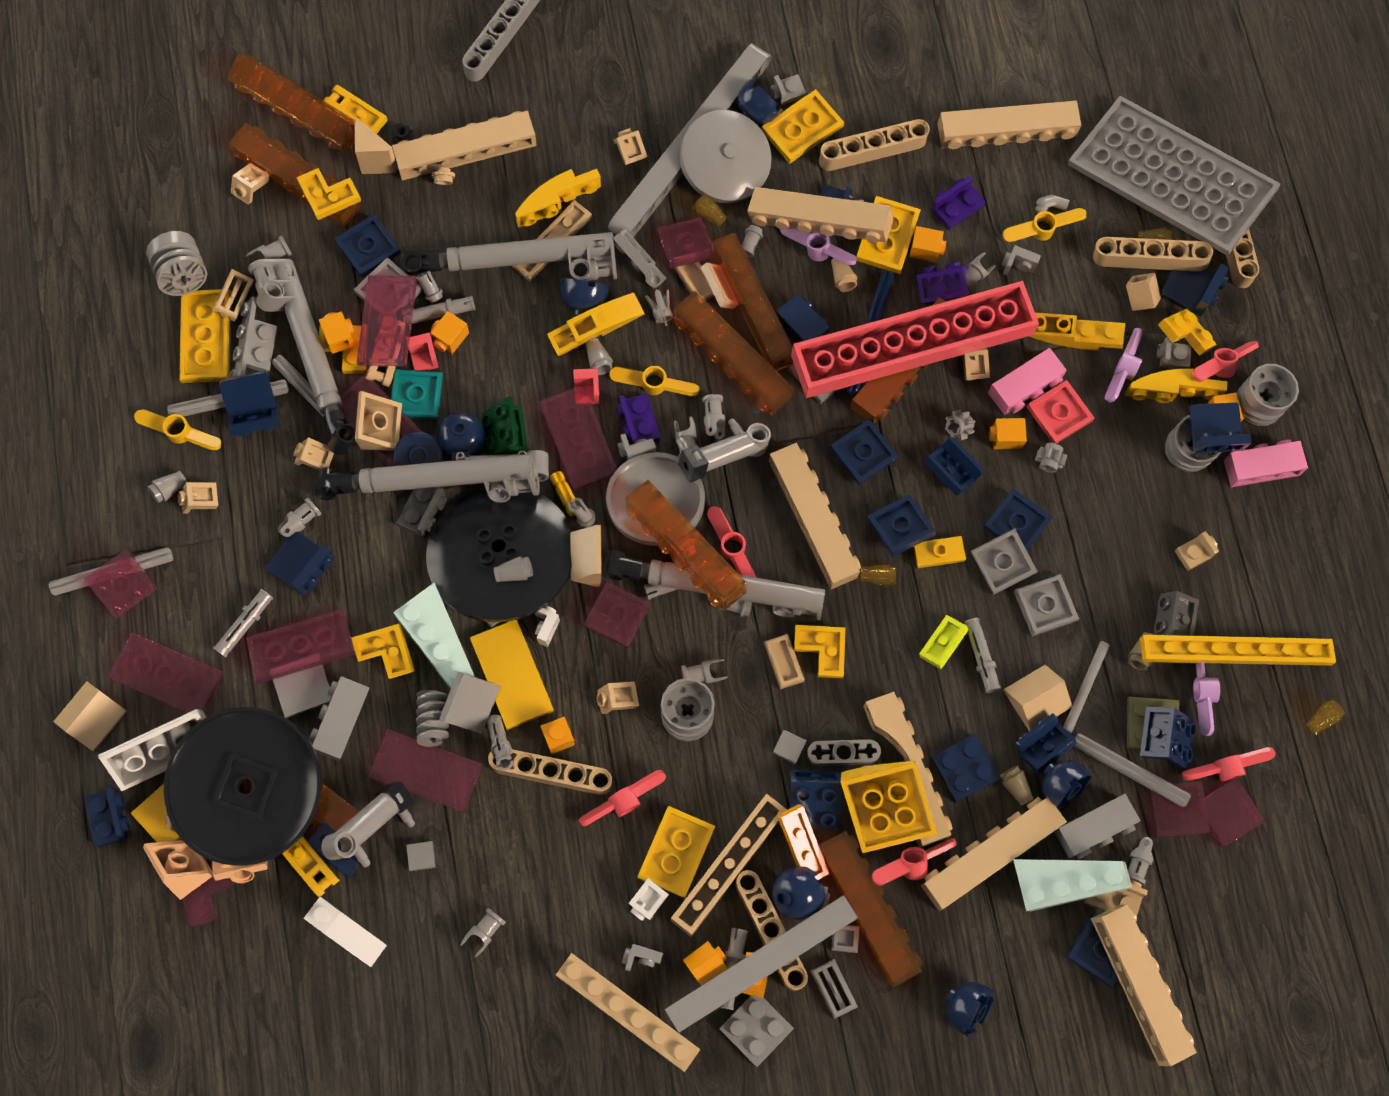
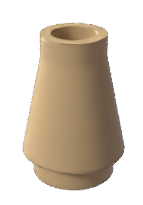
M833 258L831 265L836 288L841 292L853 290L857 286L858 277L848 264Z

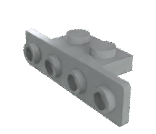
M254 296L247 302H244L241 307L240 315L243 316L236 335L239 338V343L233 353L235 366L229 378L245 375L246 367L257 371H270L277 326L254 319L257 306L256 297Z

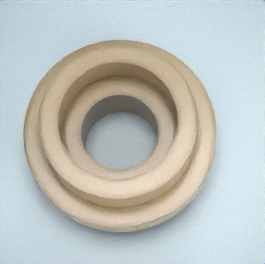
M439 167L435 172H432V178H434L435 184L451 185L453 184L455 173L451 172L450 168Z

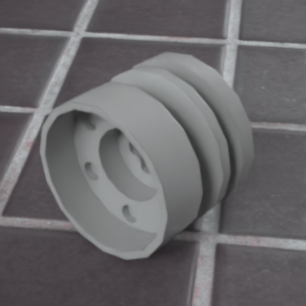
M169 231L154 238L147 246L146 255L157 285L163 293L172 296H183L196 291L206 281V267L196 242L190 234L182 231Z
M1264 364L1257 367L1236 392L1243 418L1257 426H1268L1275 423L1297 400L1299 388L1296 378L1285 367L1278 364Z
M1190 415L1184 417L1167 435L1165 442V454L1170 463L1177 469L1185 472H1198L1206 468L1221 453L1194 454Z
M685 678L677 680L667 687L661 701V718L663 726L669 735L677 740L688 742L698 740L707 734L713 724L715 708L713 694L707 685L696 679ZM685 710L686 712H689L691 710L692 716L687 714L684 717L683 711Z

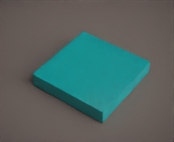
M395 369L391 400L402 403L401 417L438 420L443 381L442 372Z

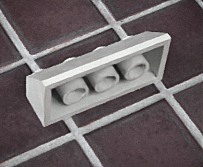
M193 710L99 754V759L120 790L124 791L166 771L170 757L179 741L193 726L205 719L206 716L202 710Z

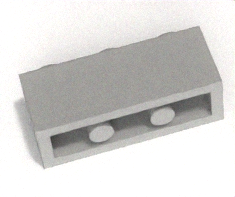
M342 676L338 682H332L327 694L332 696L328 706L323 704L318 715V719L322 720L318 729L313 728L309 737V741L316 753L337 761L341 759L370 687Z
M1123 794L1058 828L1054 833L1067 857L1071 858L1076 855L1079 860L1092 853L1090 847L1098 844L1102 848L1114 841L1113 835L1120 832L1123 837L1136 830L1134 824L1141 820L1126 794Z

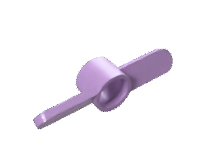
M780 229L784 236L807 246L808 256L814 261H824L831 256L848 265L856 264L857 257L830 244L829 236L817 232L804 233L797 229ZM815 245H824L821 248H813Z
M1141 328L1133 330L1125 352H1123L1116 366L1114 376L1105 395V400L1109 403L1117 399L1125 379L1132 381L1140 367L1142 359L1134 355L1142 338Z
M1196 663L1197 677L1193 683V696L1195 702H1197L1199 730L1202 735L1210 736L1214 732L1212 703L1219 701L1220 683L1218 678L1206 677L1204 663Z

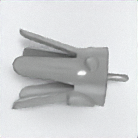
M656 290L657 305L649 296H645L653 310L655 322L665 323V326H667V321L673 318V313L670 310L669 290L666 291V295L663 297L661 292Z

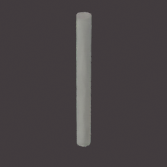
M1104 641L1099 643L1063 726L1070 734H1072L1110 646Z

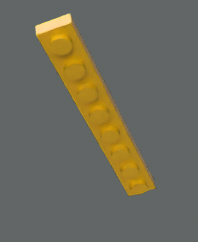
M1143 635L1140 637L1143 662L1332 666L1336 663L1333 639Z

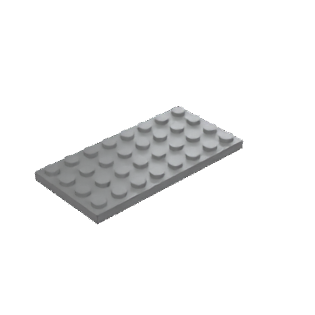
M1119 96L1068 161V166L1198 240L1209 243L1214 249L1227 256L1280 187V183L1122 96Z

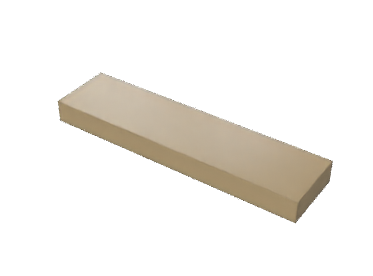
M573 200L537 239L575 236L592 218V213ZM549 262L513 265L512 268L531 282Z

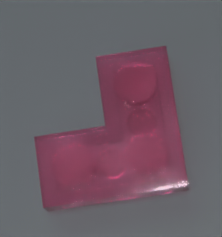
M212 875L210 879L182 898L189 926L194 928L217 920L211 894L236 886L235 882L230 878L215 881Z

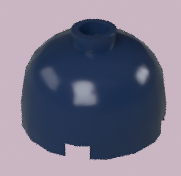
M749 79L738 94L737 102L742 111L740 114L750 118L758 125H764L773 121L783 109H776L777 103L759 86L757 88L755 86L752 87L751 85L754 82Z
M562 278L560 288L561 299L566 307L574 310V315H580L606 302L609 285L597 282L595 285V283L585 280Z
M457 412L443 419L438 429L437 439L443 454L452 460V452H469L470 455H480L485 448L486 433L477 417L470 413Z
M1072 760L1061 761L1056 765L1051 763L1043 772L1045 777L1042 781V792L1045 798L1048 797L1057 809L1062 811L1071 804L1067 800H1070L1075 795L1078 798L1088 786L1092 778L1090 776L1091 772L1078 762Z
M796 866L782 872L777 877L772 888V899L775 907L782 915L789 919L803 920L822 909L825 892L823 884H819L815 876H818L815 871L806 866Z
M977 982L964 983L957 990L952 988L946 998V1002L949 1003L947 1008L948 1020L952 1026L967 1037H972L977 1032V1030L973 1029L977 1023L982 1025L994 1003V998L990 995L995 994V991Z

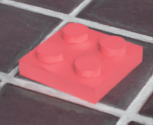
M1067 380L1026 406L1054 444L1059 443L1095 419Z

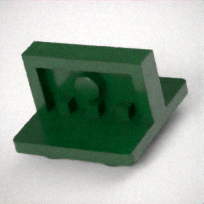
M512 397L504 398L482 413V425L486 433L485 448L487 449V455H500L501 453L519 454L522 450L528 452L522 406L513 405Z

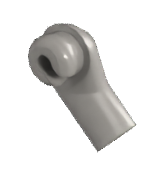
M1047 195L1036 201L1037 206L1035 210L1040 213L1047 211L1048 207H1054L1066 211L1069 200L1056 195Z

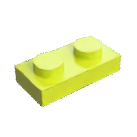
M946 615L919 653L920 658L942 669L968 632V627Z

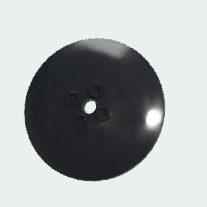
M482 488L454 502L437 520L427 544L426 565L432 584L435 583L441 599L460 614L485 622L518 620L544 608L565 586L570 577L572 567L570 532L572 530L563 512L551 500L540 493L536 496L532 492L519 493L518 496H511L506 502H495L489 498L486 488ZM498 543L506 545L505 549L501 552H494L492 550L493 546ZM519 556H522V558L529 557L533 576L521 581H496L494 567H498Z
M253 707L223 710L208 716L193 726L174 749L168 762L164 779L166 811L179 837L188 847L204 858L233 866L263 863L278 857L293 847L312 824L318 811L322 794V773L319 759L306 735L285 717L272 711ZM245 779H249L253 784V788L248 794H243L240 791V784Z

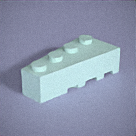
M435 583L393 612L398 622L401 623L402 627L450 689L458 671L474 676Z
M1013 859L1026 911L1031 912L1132 889L1127 866L1123 861Z

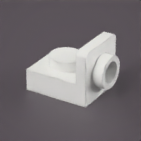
M545 606L535 612V616L545 620L544 622H539L535 635H538V644L545 647L549 646L560 622L559 615L556 614L557 611L549 606Z
M647 879L629 902L633 907L630 912L642 921L645 917L651 920L669 894L650 879Z

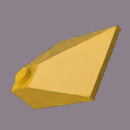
M916 761L869 765L841 773V785L862 853L938 834Z

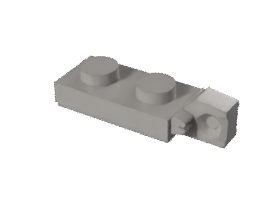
M623 228L613 238L615 246L621 253H626L630 257L631 264L636 270L642 271L645 274L646 282L654 289L657 288L666 277L655 266L654 260L631 234Z

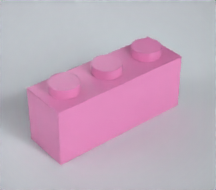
M1048 348L993 383L988 394L1004 415L1011 411L1016 413L1025 406L1024 403L1029 399L1033 401L1044 394L1043 390L1048 387L1053 389L1063 382L1062 377L1067 370L1053 351Z
M1283 440L1273 446L1260 444L1249 450L1231 451L1223 460L1231 487L1300 476L1308 469L1301 441L1291 442V440Z

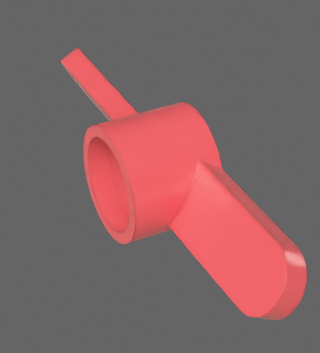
M1248 342L1235 350L1228 348L1216 350L1213 359L1192 371L1193 378L1198 382H1202L1213 375L1223 378L1234 376L1238 359L1258 348V342Z
M716 506L710 507L707 516L721 541L720 552L722 556L732 561L739 575L756 577L744 554L746 546L744 537L740 533L733 532L721 508ZM729 540H736L741 544L742 549L737 553H730L724 548V544Z
M1267 747L1241 755L1226 757L1211 764L1185 770L1182 772L1183 780L1190 781L1218 773L1221 782L1246 775L1243 767L1269 761L1275 757L1276 753L1272 747Z
M656 770L631 786L616 792L608 798L607 802L583 815L579 819L581 826L589 825L612 810H615L617 816L621 817L636 809L640 805L637 797L661 784L666 778L665 773L662 770Z
M947 839L926 850L919 847L907 848L902 852L900 859L875 870L871 877L874 884L882 886L903 875L910 880H920L928 873L927 860L957 845L955 839Z

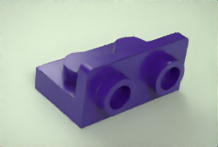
M971 175L966 179L960 178L952 185L951 189L946 192L943 190L934 197L931 210L948 231L985 206L986 201L972 186L974 179Z
M960 262L945 264L946 268L937 270V266L923 268V272L916 275L921 303L937 301L939 297L949 299L969 295L965 272L967 264L960 265Z
M648 394L625 399L624 395L619 396L620 404L616 405L619 419L624 418L626 426L623 427V433L626 434L627 440L631 441V445L639 439L649 440L653 438L654 442L660 441V434Z

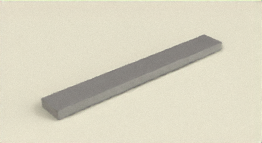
M843 895L672 1004L665 1011L680 1033L858 919Z

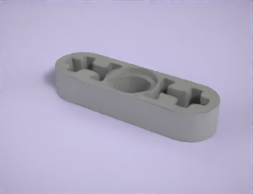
M870 739L815 741L809 746L806 755L808 761L816 766L872 764L880 757L881 748L876 741ZM854 745H858L857 751L865 750L868 745L876 753L872 754L871 758H867L865 753L858 754V759H854L856 754ZM829 746H833V760H829L830 754L822 755L821 760H817L816 755L811 753L816 750V747H820L822 752H829ZM838 747H848L851 752L850 757L845 760L840 759L836 753Z

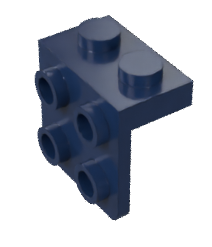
M1221 263L1214 273L1207 269L1203 271L1172 270L1160 293L1166 299L1202 316L1207 308L1212 309L1219 297L1215 295L1217 290H1222L1229 279L1225 276L1229 267Z
M261 371L223 379L219 382V388L228 414L230 436H246L253 431H270L279 426V411L267 372Z
M296 531L283 543L266 565V569L270 574L305 597L317 585L320 576L331 567L335 557L329 548L323 544L318 546Z

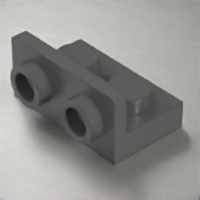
M434 487L414 489L396 522L397 526L424 538L426 532H431L435 525L436 519L434 517L437 511H441L445 506L447 497H445L444 489L441 487L437 489Z
M1179 591L1160 594L1153 635L1194 636L1199 600Z

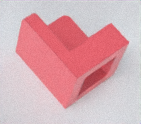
M430 333L406 338L414 370L427 371L439 368Z
M598 368L573 370L576 405L600 404Z

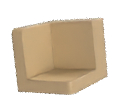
M1155 273L1132 276L1126 284L1133 311L1155 308L1161 300Z

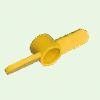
M1077 208L1056 215L1048 211H1042L1032 221L1006 228L1002 236L1007 242H1013L1030 236L1037 240L1045 241L1052 237L1056 227L1085 219L1086 210ZM1037 222H1045L1051 229L1042 230L1038 227Z
M650 366L644 372L622 367H614L610 371V378L613 381L643 387L650 395H659L663 391L688 396H696L699 393L698 385L667 378L666 372L659 366ZM651 375H657L663 379V382L658 386H651L646 382V379Z
M141 409L136 411L134 415L135 421L138 424L165 433L173 443L181 444L188 441L209 450H218L221 447V440L219 438L191 428L186 419L179 414H172L166 418ZM177 423L185 424L181 433L177 435L170 434V429L173 425Z

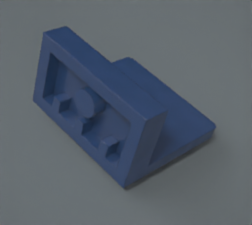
M1239 403L1197 404L1189 407L1194 454L1243 451L1251 444V435L1242 434Z
M1146 707L1140 756L1147 759L1169 760L1182 769H1188L1189 762L1193 758L1191 745L1192 738L1196 734L1194 721L1176 708Z
M790 770L789 781L791 790L789 809L797 804L802 805L812 830L838 831L840 829L843 789L841 785V772Z

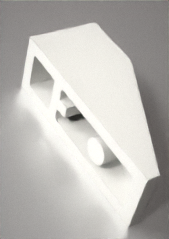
M319 897L304 917L306 921L370 967H372L387 946L322 897Z

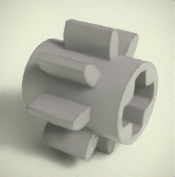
M961 410L952 411V416L945 418L947 420L945 430L950 434V437H958L959 440H964L968 438L969 434L975 432L973 428L976 421L970 416L969 411L964 413Z
M1047 443L1045 448L1040 447L1035 461L1040 462L1039 468L1041 470L1055 473L1058 468L1062 469L1065 466L1067 455L1062 454L1063 447L1060 445Z

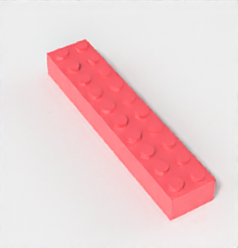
M1023 281L795 343L793 344L791 356L805 397L809 398L1028 337L1035 333L1039 322Z

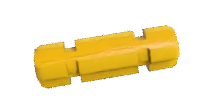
M557 471L550 475V480L553 486H556L555 490L563 505L566 506L568 515L574 517L575 515L569 510L568 505H572L570 502L575 497L568 483L565 482L563 473Z

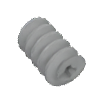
M435 690L419 691L416 693L418 697L416 700L418 707L416 709L418 716L416 719L418 725L416 728L418 735L416 741L424 747L439 746L442 744V740L449 737V732L444 731L449 728V723L439 720L448 694Z

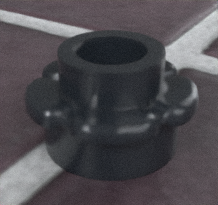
M400 123L394 126V130H391L390 135L396 144L403 140L411 141L413 139V129L409 125Z

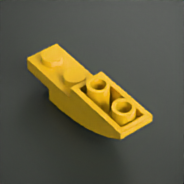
M572 169L541 185L529 195L516 211L515 216L518 228L531 226L543 218H552L562 211L561 202H570L579 195L595 192L601 187V176L598 170L595 169L575 177Z
M631 293L590 309L568 320L567 324L547 335L557 355L561 356L592 338L600 335L604 336L645 315L635 293Z
M1035 313L1039 325L1035 333L1028 336L1047 343L1084 350L1098 351L1099 347L1123 349L1125 323L1077 320L1075 315Z
M1194 369L1165 370L1132 382L1125 391V396L1132 397L1135 400L1153 399L1159 403L1172 402L1178 394L1182 397L1201 396L1206 400H1210L1213 396L1224 395L1227 391V381L1206 379L1198 382L1192 376Z

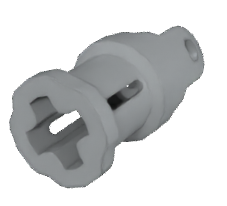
M281 235L277 241L267 246L261 245L249 252L245 257L256 252L262 253L265 259H278L284 255L290 256L292 254Z
M985 252L977 256L965 271L969 292L977 281L983 280L995 267L993 265L987 270L983 268L980 259L986 254Z
M710 394L702 398V403L705 404L706 416L703 419L706 434L709 436L714 435L716 439L721 440L725 436V415L722 414L721 406L723 396Z
M689 417L690 427L681 432L679 424L675 420V439L683 438L689 447L696 445L697 433L694 419Z
M306 498L304 500L305 503L294 512L290 511L286 515L285 521L278 527L281 535L289 537L296 531H302L306 523L315 516L319 517L321 515L319 509L309 498Z
M713 659L702 661L700 665L691 667L682 665L683 679H696L706 684L725 680L728 676L714 679L710 674L711 663L725 660Z
M1149 837L1142 838L1139 847L1131 851L1129 856L1131 858L1128 867L1130 880L1139 882L1142 886L1146 884L1144 878L1147 869L1153 863L1151 853L1153 841ZM1140 865L1139 871L1136 873L1137 866Z
M487 908V914L477 926L474 925L460 945L462 946L471 935L479 936L483 945L474 957L479 956L492 941L491 937L500 925L504 926L506 923L489 908Z

